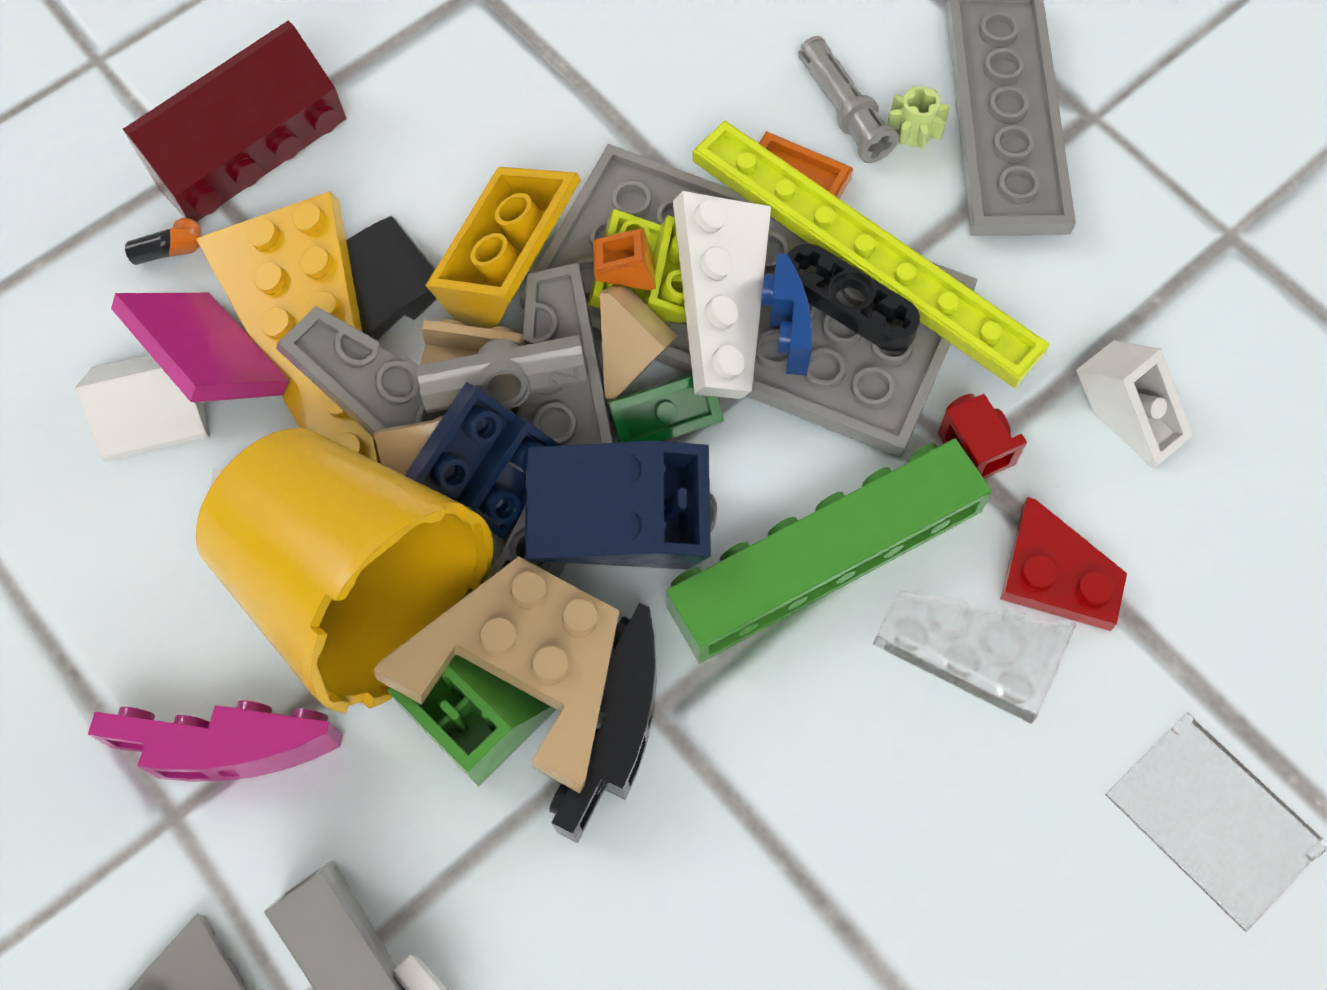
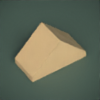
M613 284L600 292L605 399H616L678 337L630 287Z

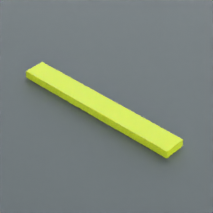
M724 120L692 151V161L749 202L771 206L770 216L807 243L824 248L910 301L917 308L922 324L1016 389L1047 353L1050 346L1047 341Z

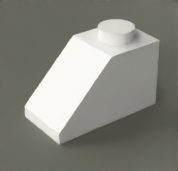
M1113 340L1076 370L1093 413L1148 465L1159 466L1193 437L1161 348Z

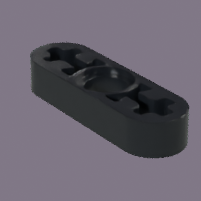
M801 244L794 247L788 253L798 274L799 268L806 270L810 265L817 268L816 273L810 271L805 276L799 274L809 304L883 350L901 351L913 343L920 323V315L915 305L818 245ZM823 283L829 284L827 291L823 290ZM853 288L863 294L865 301L858 306L850 307L840 303L836 294L842 289ZM873 304H878V312L873 310L871 318H867L871 313ZM896 318L903 321L902 327L896 326L893 330L885 327L886 322L891 323Z

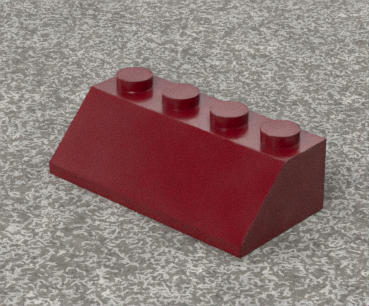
M288 20L122 130L161 193L184 218H190L198 222L206 215L215 212L219 206L244 189L253 186L260 178L280 164L295 157L299 151L324 134L333 131L337 125L347 118L335 86L295 26Z

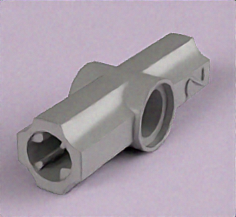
M579 335L522 346L508 339H495L484 344L478 354L416 365L421 398L427 413L448 410L466 382L479 388L508 410L520 406L526 401L529 394L588 383Z

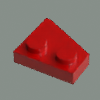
M1027 497L1022 505L1000 599L1111 631L1118 622L1127 573L1040 502Z

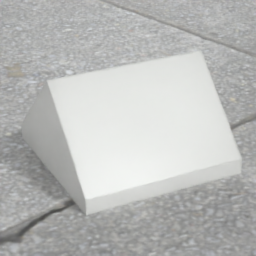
M150 354L92 367L75 387L99 454L105 462L209 437L204 402H190Z

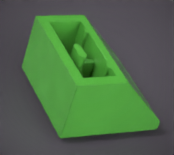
M459 655L453 657L422 705L391 687L387 689L408 716L478 787L556 711L555 708Z

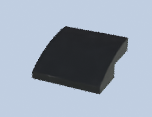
M389 216L346 240L362 332L378 341L404 315L415 320L436 300V297L425 286L436 268L396 218Z

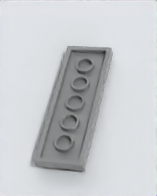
M946 0L970 235L1071 234L1076 221L1044 0Z

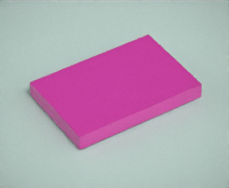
M209 292L115 293L111 310L190 402L284 395L289 379Z

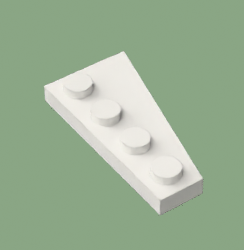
M682 191L673 200L694 394L742 399L752 392L771 206Z

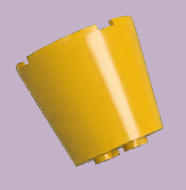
M304 428L284 429L271 433L240 452L222 470L210 487L200 508L196 524V546L204 563L309 692L325 707L342 713H346L349 705L362 702L371 709L391 700L393 697L387 691L389 686L375 679L374 669L377 664L487 581L493 562L494 549L491 530L486 521L469 507L317 432Z

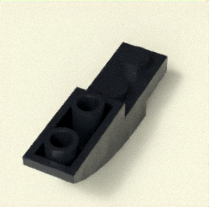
M641 603L638 604L632 618L623 616L616 626L612 646L615 650L609 661L597 721L602 725L600 729L596 728L585 785L582 791L578 793L561 783L550 804L549 812L555 814L551 823L556 832L576 843L579 842L605 790L626 800L639 771L648 742L656 695V649L650 607Z

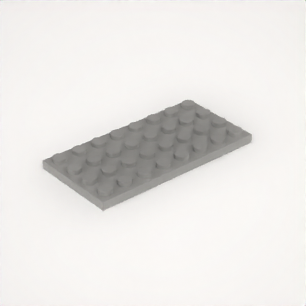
M608 144L534 272L579 262L583 273L587 300L589 301L594 280L593 240L604 237L607 221L613 209L662 225L667 215L674 217L673 200L682 191L743 202L749 201L731 188ZM771 216L764 271L767 274H775L777 253L788 255L794 247L801 244H809ZM933 263L974 291L978 281L977 278ZM812 265L806 270L799 268V274L805 276L810 271L816 273L817 268ZM823 283L824 291H827L829 284ZM526 287L524 288L522 294L520 295L521 306H522V308H524V309H525ZM853 288L842 289L836 294L840 303L850 307L858 306L865 301L863 294ZM809 304L812 349L807 376L786 374L788 354L778 353L780 327L769 326L771 306L761 305L752 392L747 394L746 397L902 458L951 343L920 322L915 339L909 347L901 351H886ZM873 304L871 313L867 318H871L873 310L878 312V304ZM589 305L594 336L602 339L600 308ZM897 318L891 323H885V327L889 330H893L896 326H903V321ZM665 322L678 337L655 361L688 374L692 373L687 323Z

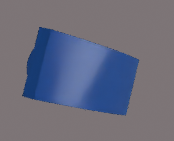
M777 253L775 274L764 273L761 305L771 306L769 326L780 327L778 353L788 354L786 374L807 376L812 349V327L808 299L800 276L789 256Z

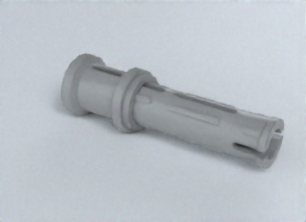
M814 36L806 40L801 45V49L804 51H798V58L808 68L814 80L835 107L838 113L839 128L845 134L852 136L858 145V155L865 163H873L883 159L897 146L899 133L893 126L886 125L878 114L879 106L872 97L862 95L857 89L853 80L831 52L826 41L821 36Z

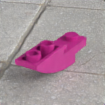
M247 700L238 701L236 708L215 705L210 722L188 715H176L173 723L154 720L155 714L133 707H120L118 715L94 712L87 734L110 748L141 752L137 767L158 779L188 782L228 781L283 771L312 761L339 748L343 735L330 722H327L328 716L324 713L297 708L294 709L292 716L272 714V707Z

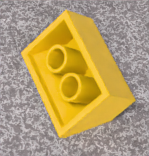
M497 167L425 285L454 320L460 321L465 325L489 329L498 326L580 183L581 179L577 172Z

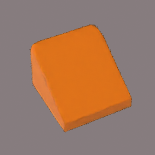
M644 228L593 240L594 276L596 281L643 290L656 289L654 257Z

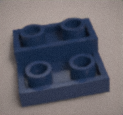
M466 382L404 476L469 507L486 521L492 533L505 540L526 504V450L529 447L562 445L528 421L512 413L479 388Z

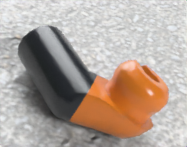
M180 218L174 222L171 229L127 241L125 244L126 256L132 264L139 265L161 258L194 253L200 247L196 239L201 237V227L193 219Z

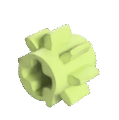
M914 85L905 93L904 97L899 94L894 95L887 125L893 126L899 133V144L904 143L911 147L923 149L932 137L938 140L942 139L950 106L948 104H940V98L936 89L932 90L928 87H916Z

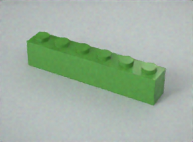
M956 438L939 447L935 443L928 444L912 454L907 464L893 471L889 467H885L874 472L864 480L861 488L845 496L843 492H837L828 496L816 506L815 512L800 520H797L796 517H789L780 521L769 530L766 538L752 545H749L748 542L734 545L721 555L720 562L701 571L700 568L695 567L681 573L671 582L672 587L666 589L667 609L700 664L978 515L983 511L992 493V489Z

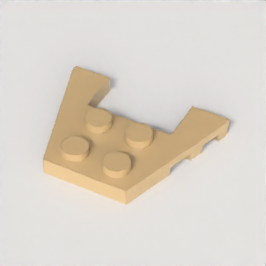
M518 556L381 660L374 669L375 679L422 705L453 657L459 655L555 708L561 713L534 755L532 767L580 793L585 785L619 610Z

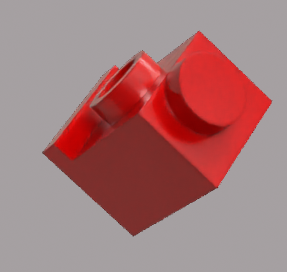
M966 394L950 403L946 408L937 433L943 444L956 438L984 479L1015 466L1027 444L1022 433L1011 437V429L1006 416L1000 409L993 408L985 394L977 397L974 394Z

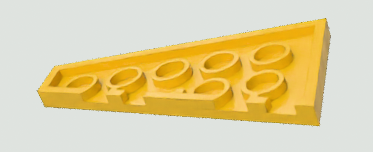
M329 191L198 237L196 240L249 337L289 379L285 393L281 396L298 427L317 432L381 464L375 439L276 349L277 343L315 306L362 332L339 200Z

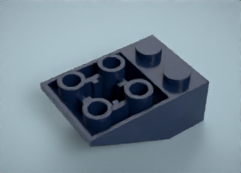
M651 440L529 447L526 450V561L688 570L711 557L709 445Z

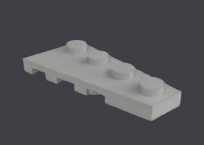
M579 262L527 273L522 337L525 345L579 335L588 383L529 394L526 401L519 407V417L531 423L562 446L614 443L583 273Z

